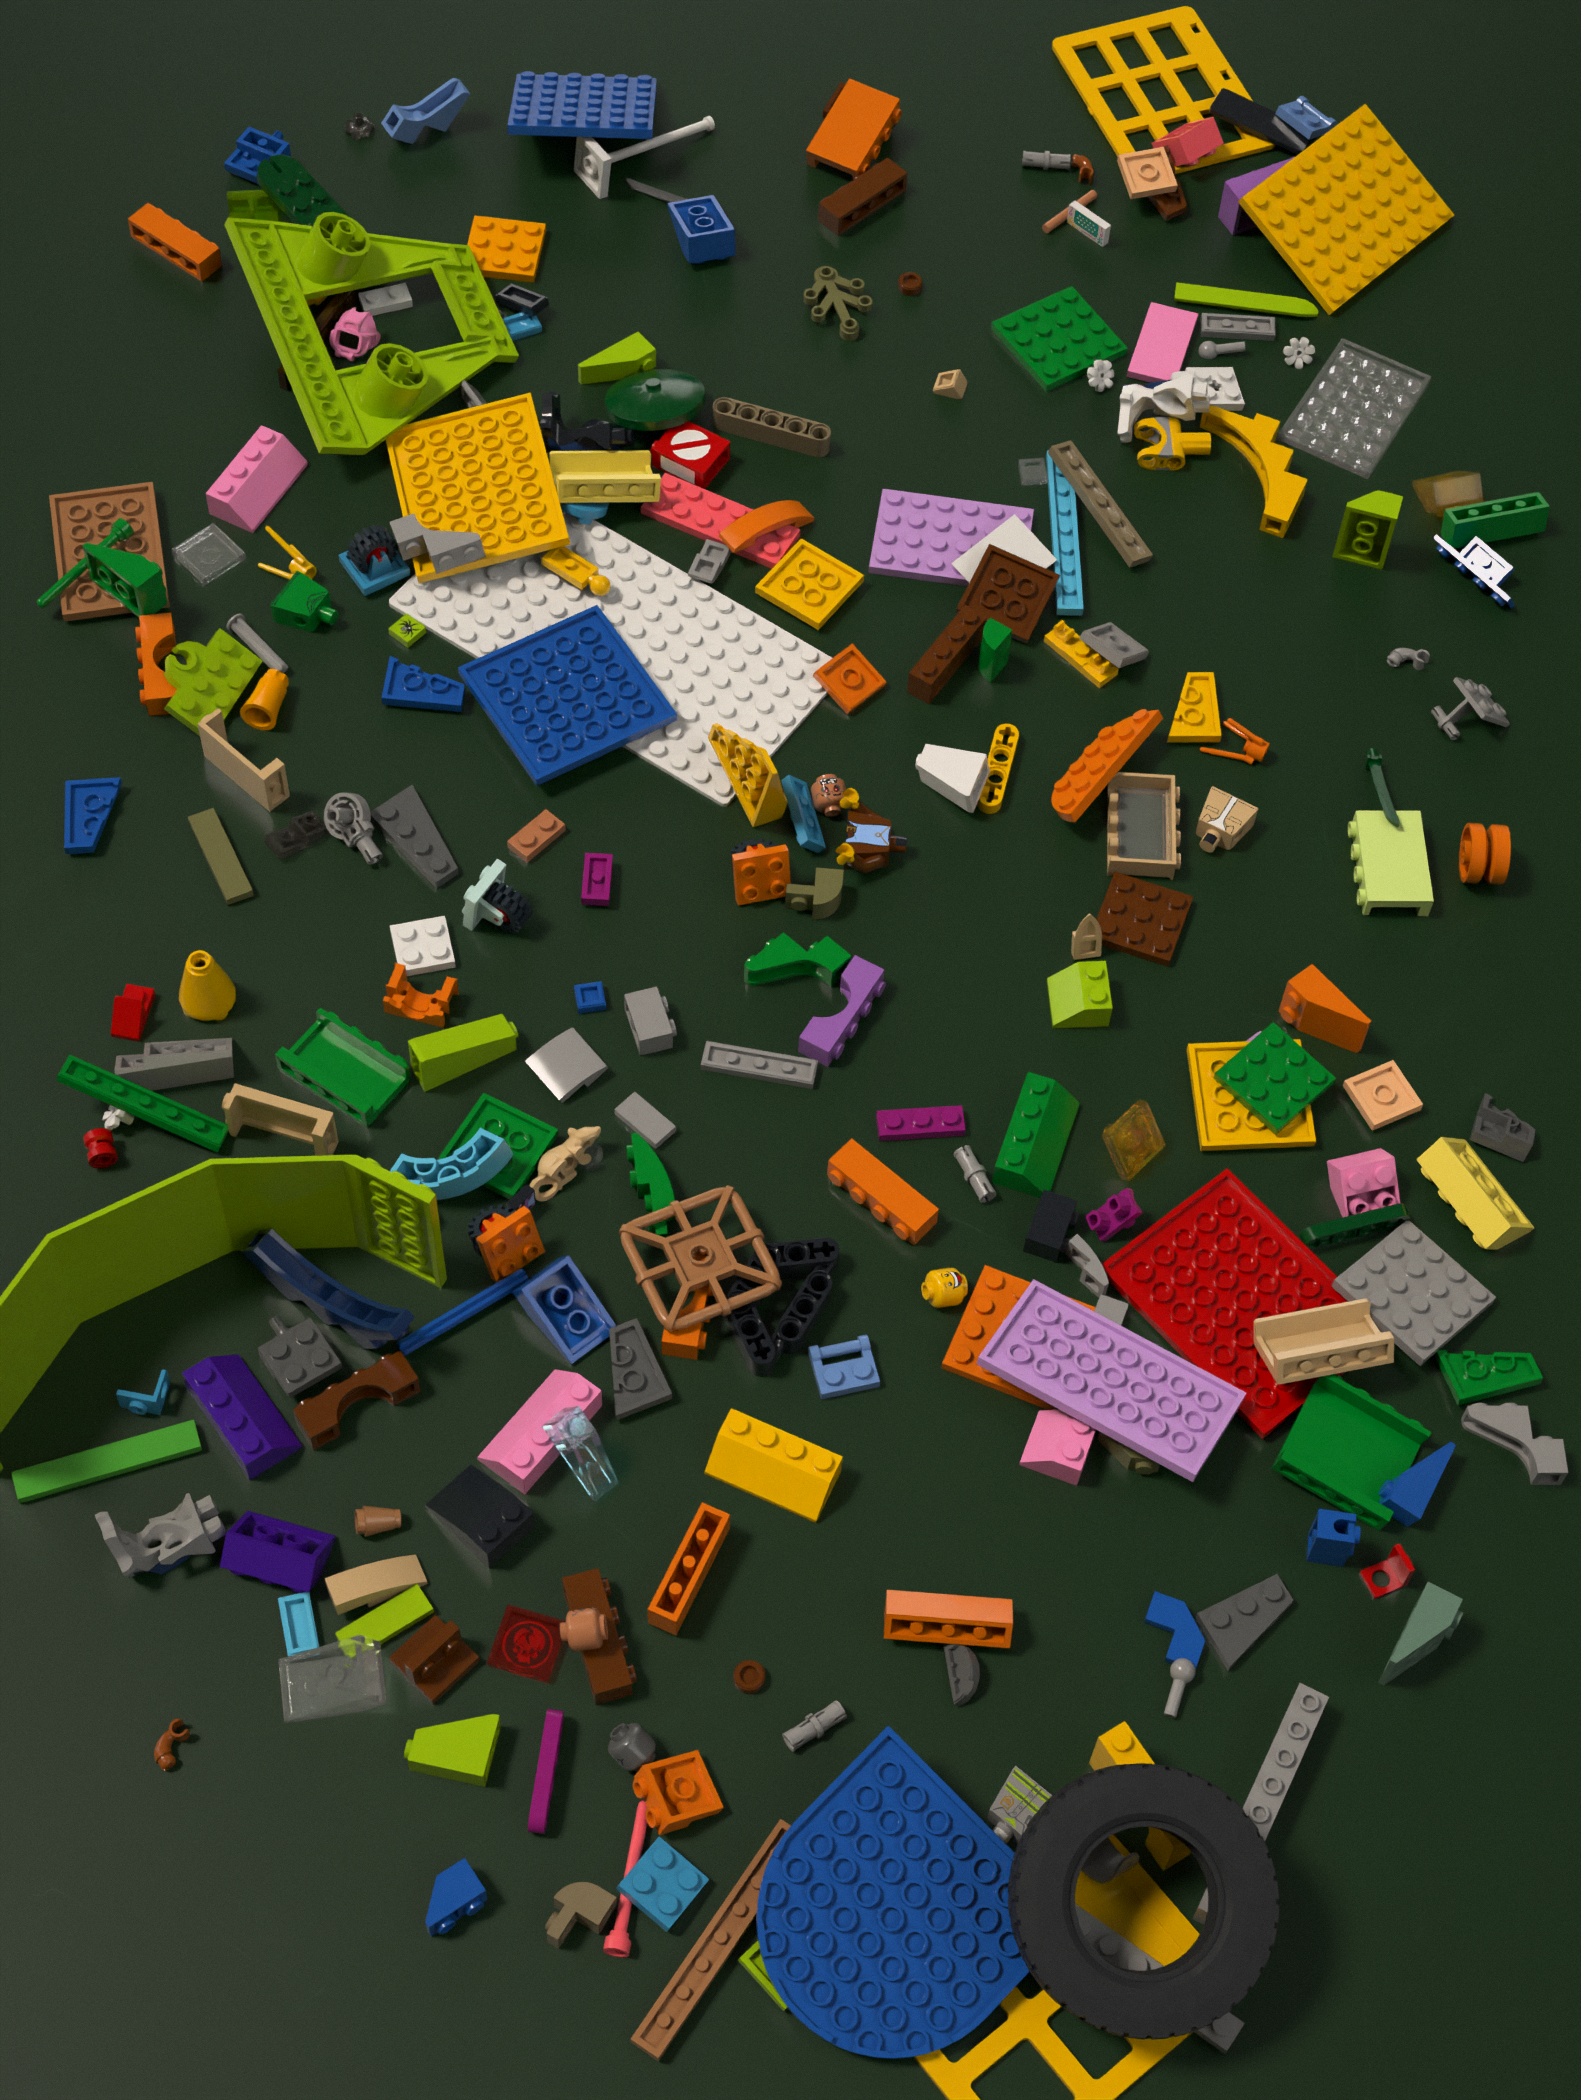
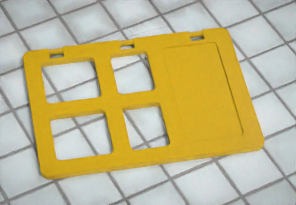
M1114 1834L1108 1837L1124 1857L1130 1854ZM1139 1863L1111 1882L1103 1884L1091 1880L1082 1870L1080 1871L1076 1884L1075 1904L1163 1966L1174 1962L1185 1954L1200 1935ZM1015 1986L999 2004L1008 2016L1007 2021L955 2063L950 2062L940 2049L914 2056V2058L948 2100H980L972 2090L971 2083L1017 2044L1027 2040L1074 2095V2100H1115L1192 2034L1193 2031L1185 2035L1172 2036L1166 2039L1144 2040L1124 2037L1131 2045L1132 2051L1100 2079H1093L1047 2023V2019L1062 2006L1056 2003L1044 1990L1033 1999H1027Z

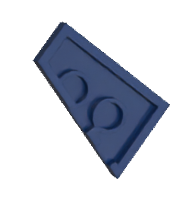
M390 656L381 699L383 705L462 712L466 690L463 683L439 674L431 675L425 673L418 666L413 664L407 666L399 663L397 658Z
M121 777L65 781L64 849L66 854L94 853L122 786Z

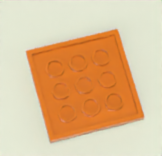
M985 1265L941 1368L1044 1409L1053 1410L1056 1407L976 1364L979 1355L1031 1283ZM1070 1298L1075 1302L1089 1308L1092 1311H1094L1096 1308L1094 1306Z

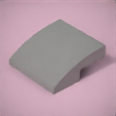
M573 1027L550 1040L525 1061L562 1103L583 1084L588 1087L609 1068Z

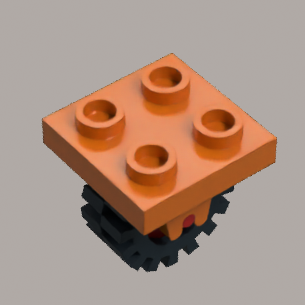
M750 838V842L743 840L741 845L737 843L734 846L735 849L732 848L731 864L734 876L735 899L738 906L786 897L787 884H791L789 850L786 844L778 846L776 843L772 844V841L769 839L764 842V838H759V841H755V838Z
M493 1205L488 1206L489 1211L485 1212L484 1209H481L479 1211L480 1216L475 1214L472 1217L473 1222L469 1221L468 1223L469 1229L467 1230L473 1248L480 1257L483 1256L490 1277L495 1283L521 1269L545 1252L531 1211L525 1206L517 1211L512 1210L510 1206L504 1208L503 1205H498L497 1209H494Z

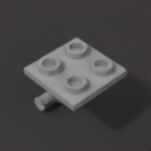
M1456 677L1453 680L1466 699L1448 716L1441 706L1434 707L1435 710H1431V714L1438 721L1437 726L1440 730H1444L1451 740L1457 739L1456 736L1459 737L1461 734L1453 724L1473 710L1483 720L1504 727L1510 725L1505 717L1506 711L1490 698L1492 695L1491 691L1484 684H1475L1470 679L1464 680Z

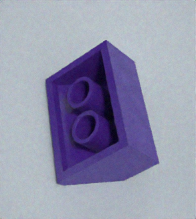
M247 1510L226 1532L220 1567L229 1569L231 1573L236 1575L257 1577L260 1581L267 1584L277 1583L288 1586L290 1590L295 1592H310L321 1577L336 1535Z

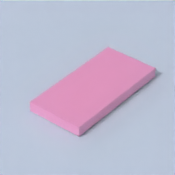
M1151 302L1127 371V377L1146 382L1171 380L1172 373L1181 370L1196 325L1198 313Z

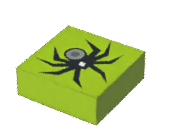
M407 613L388 628L389 635L407 648L426 633V627Z

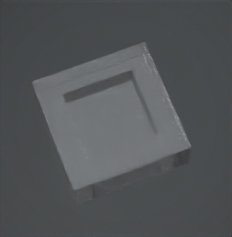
M1044 458L1019 459L1018 470L1022 485L1047 484L1048 476Z

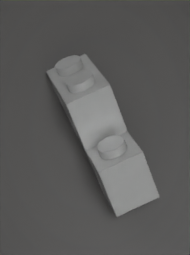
M415 514L390 521L403 561L428 552L436 574L486 557L481 538L477 533L429 530L417 521Z
M1475 1403L1467 1406L1461 1418L1463 1428L1516 1454L1527 1468L1531 1485L1562 1484L1568 1474L1563 1439H1553L1550 1436H1540L1533 1439L1528 1406H1518L1516 1403H1504L1500 1406Z

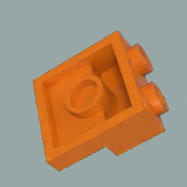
M698 1750L642 1765L634 1776V1793L638 1798L644 1799L647 1806L645 1813L647 1823L651 1828L656 1827L659 1835L686 1828L692 1821L718 1814L724 1808Z

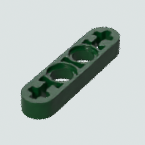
M1399 1203L1309 1226L1301 1231L1300 1238L1310 1250H1315L1394 1230L1406 1220L1410 1221L1411 1217L1406 1205Z

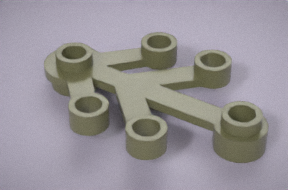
M819 267L814 272L815 284L812 288L804 291L803 301L807 305H815L818 302V295L823 289H826L828 293L819 306L812 308L811 319L814 322H823L826 319V313L834 305L841 321L840 337L846 341H853L859 336V324L850 317L844 303L858 308L861 312H869L872 309V298L866 295L858 298L842 292L836 287L839 286L850 290L854 295H860L864 292V281L862 279L855 278L850 281L838 276V272L832 267Z

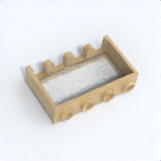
M1117 772L1108 783L1107 876L1118 872L1124 875L1170 877V880H1173L1175 869H1180L1181 853H1176V847L1180 846L1181 832L1176 830V825H1179L1180 808H1176L1175 803L1179 802L1180 787L1175 786V775Z

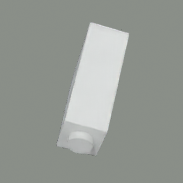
M925 744L922 754H918L915 764L923 783L967 812H974L990 773L987 754Z

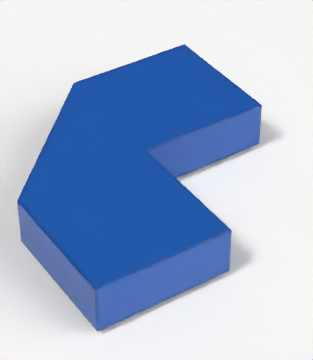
M1155 1591L1144 1623L1174 1633L1165 1662L1172 1664L1179 1658H1186L1194 1664L1196 1670L1205 1643L1203 1635L1185 1602Z

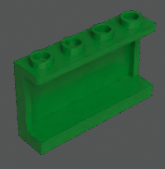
M319 1008L316 1011V1022L290 1050L282 1046L275 1054L277 1067L280 1071L368 1128L411 1080L409 1064L403 1057L399 1055L394 1056L386 1051L385 1047L378 1041L374 1040L372 1042L366 1038L355 1026L349 1027L343 1023L335 1013H328Z

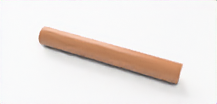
M1091 190L1078 199L1077 202L1085 207L1097 198V193ZM1069 206L1042 225L1045 233H1049L1067 220Z

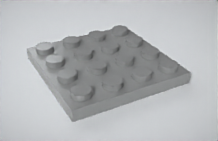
M1406 1220L1350 1266L1331 1285L1348 1302L1368 1299L1370 1302V1317L1381 1332L1390 1331L1394 1337V1343L1419 1366L1485 1311L1496 1299V1296L1409 1220Z

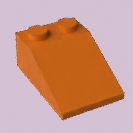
M1313 964L1287 982L1279 1008L1282 1018L1287 1023H1291L1298 1031L1354 1053L1361 1051L1371 1020Z

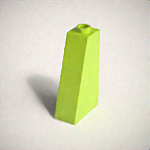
M499 1014L413 1038L408 1041L412 1072L424 1092L517 1050L516 1038L519 1037L517 1029L513 1022L508 1023L504 1015Z

